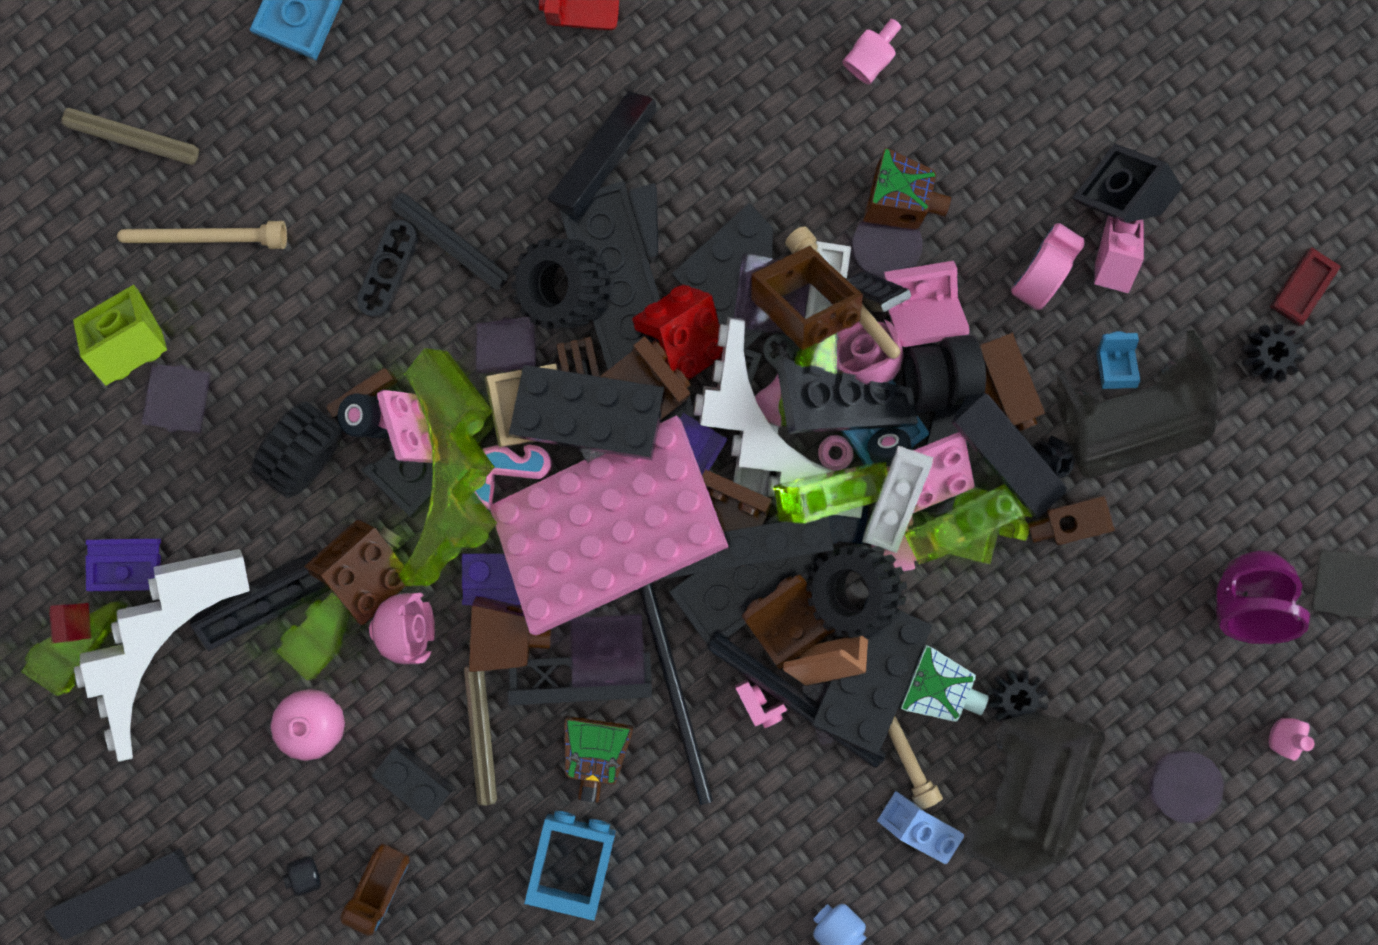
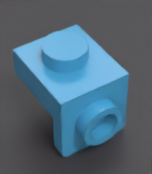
M1117 331L1102 335L1096 353L1102 389L1138 388L1140 376L1135 353L1139 342L1137 333Z

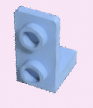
M895 791L877 820L899 840L944 864L949 862L964 838L962 832L928 814L897 791Z

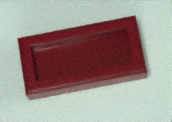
M1314 248L1307 249L1270 308L1296 325H1303L1341 266Z
M89 603L50 606L51 639L53 643L91 639Z

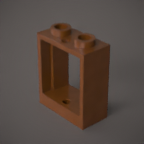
M811 246L805 247L752 273L751 300L801 350L816 343H821L845 328L854 326L861 319L863 294ZM810 283L832 306L805 319L782 296Z
M1013 332L980 345L986 372L985 393L991 397L1019 431L1037 425L1035 417L1045 414V411Z

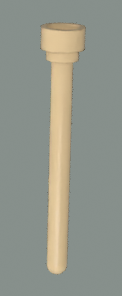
M268 221L267 224H262L260 228L122 229L117 233V239L121 243L261 242L262 246H268L269 249H285L287 229L284 221Z
M805 226L793 231L786 239L785 245L792 254L808 246H811L818 252L816 237ZM862 304L859 323L889 358L895 359L899 357L900 348Z
M894 716L888 734L914 786L911 789L914 794L911 798L914 804L923 810L937 804L943 797L938 786L933 785L931 780H926L896 716Z

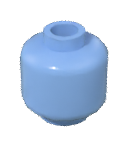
M827 904L813 919L818 924L814 929L813 936L820 945H862L867 939L863 935L866 928L865 923L846 904H838L833 909Z

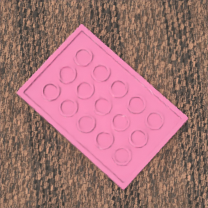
M677 416L659 424L652 461L600 452L492 504L490 509L529 632L535 636L729 547L682 421Z

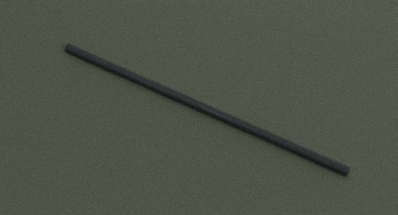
M589 359L583 360L582 364L585 375L592 376ZM651 582L639 588L699 804L704 805L713 802V798Z

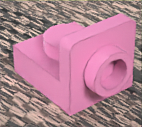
M748 679L735 685L755 727L762 724L764 728H767L783 719L781 713L787 711L783 702L763 710L761 705L767 703L759 685L751 686Z

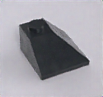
M1114 143L1072 198L1079 204L1128 223L1162 215L1183 187L1167 162Z

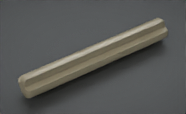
M72 108L65 109L63 113L62 124L67 128L189 165H194L197 162L199 149L195 145Z
M469 665L464 668L477 803L478 805H491L497 801L485 673L484 671L469 672Z

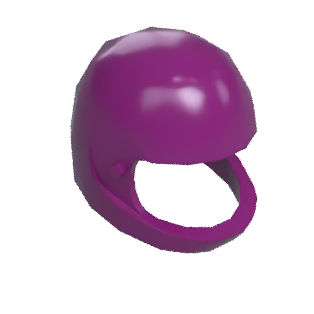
M1260 550L1243 554L1229 562L1218 582L1216 594V615L1219 627L1223 633L1242 642L1276 644L1297 639L1308 631L1310 613L1305 608L1296 604L1297 599L1302 593V583L1294 566L1274 551ZM1247 591L1248 596L1246 597L1242 595V593Z

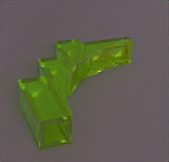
M424 348L405 372V376L417 394L427 421L432 446L433 480L430 506L423 532L412 556L398 575L405 586H428L438 580L440 572L447 563L458 556L460 548H477L488 539L489 532L497 524L475 493L476 490L485 484L486 477L495 466L472 437L483 427L484 421L490 415L492 409L448 351Z

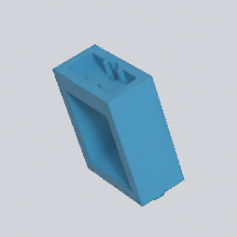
M555 811L554 815L547 814L524 904L594 921L616 830L609 829L610 823L602 820L589 819V823L576 821L574 814L564 811ZM552 830L604 843L591 897L539 885Z

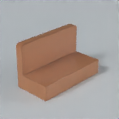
M863 636L857 638L846 637L816 644L802 653L800 659L784 662L783 670L806 686L866 673L868 640Z

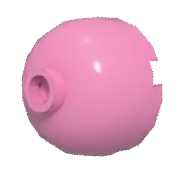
M884 320L885 323L878 322L900 348V355L895 359L889 358L859 322L850 328L839 331L837 334L839 339L835 346L831 345L830 348L831 361L838 373L855 375V379L866 385L871 381L888 383L893 380L900 370L904 357L899 334L895 327L887 320Z
M406 593L389 597L379 605L370 623V637L382 656L394 663H424L431 654V651L425 650L427 642L434 641L435 620L430 603L422 602L421 597L424 596L422 593Z
M311 688L293 692L284 698L273 712L270 725L272 738L279 750L290 758L303 761L319 759L332 751L342 739L345 727L343 710L339 704H336L326 692Z

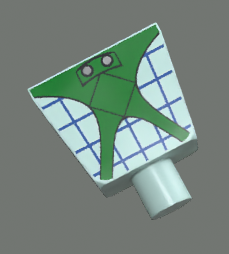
M924 644L899 707L906 711L957 722L963 708L982 715L988 702V695L971 689L976 677L975 674Z

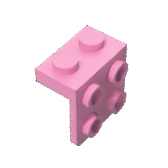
M954 261L884 272V279L909 289L911 293L910 299L887 310L891 323L899 334V341L902 347L940 342L946 337L969 335V325L958 299L957 267Z

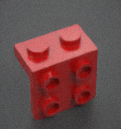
M539 0V11H544L547 25L612 31L616 29L618 24L620 0Z
M681 285L672 289L670 294L658 302L646 306L644 311L632 318L635 330L657 338L660 346L668 356L664 361L672 371L679 369L687 380H690L712 365L715 360L722 358L723 346H718L720 325L713 297L710 293L688 285Z

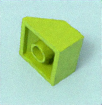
M135 285L128 287L73 319L80 357L105 386L115 380L127 377L132 370L146 362L156 360L163 352L167 351L163 332Z

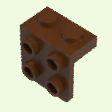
M643 337L634 344L632 352L600 376L664 387L666 393L660 421L685 402L691 394L687 389L690 386L687 378L679 369L672 371L664 361L668 356L663 348L655 340L650 343L646 337Z
M802 575L784 579L777 585L776 590L767 597L758 598L750 603L742 615L744 621L779 670L783 668L784 662L794 660L835 631V629L827 631L822 627L825 621L823 619L816 620L813 613L817 610L815 606L809 607L807 600L812 598V592L807 591V583Z

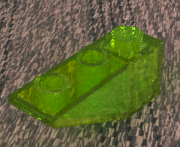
M1003 484L905 531V537L920 565L943 557L1017 519L1023 513L1014 494Z
M333 592L324 601L316 600L306 610L304 614L308 618L299 627L293 625L280 638L283 644L276 651L307 681L314 679L339 653L350 613Z

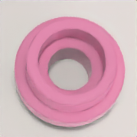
M838 435L829 436L821 442L818 448V458L824 467L833 471L842 470L851 463L853 448L846 438ZM831 447L841 449L842 456L840 459L833 460L830 458L829 450Z

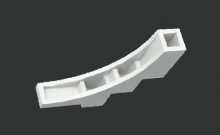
M727 317V324H720L718 334V346H723L721 361L715 360L713 369V382H718V388L703 386L702 394H696L693 415L699 416L701 426L740 430L739 435H733L731 456L736 457V463L739 467L777 471L776 476H770L768 496L773 497V503L776 507L861 518L866 482L861 477L836 472L807 459L789 446L770 426L757 405L747 376L744 356L745 321L740 318Z
M240 549L153 567L155 578L148 579L152 600L160 599V601L117 610L118 622L111 623L115 644H123L80 654V666L74 667L78 688L85 687L88 698L103 695L97 697L101 718L108 717L111 729L104 730L108 751L116 750L118 762L133 758L130 734L132 706L141 677L157 650L177 628L196 613L223 599L250 591L244 559Z

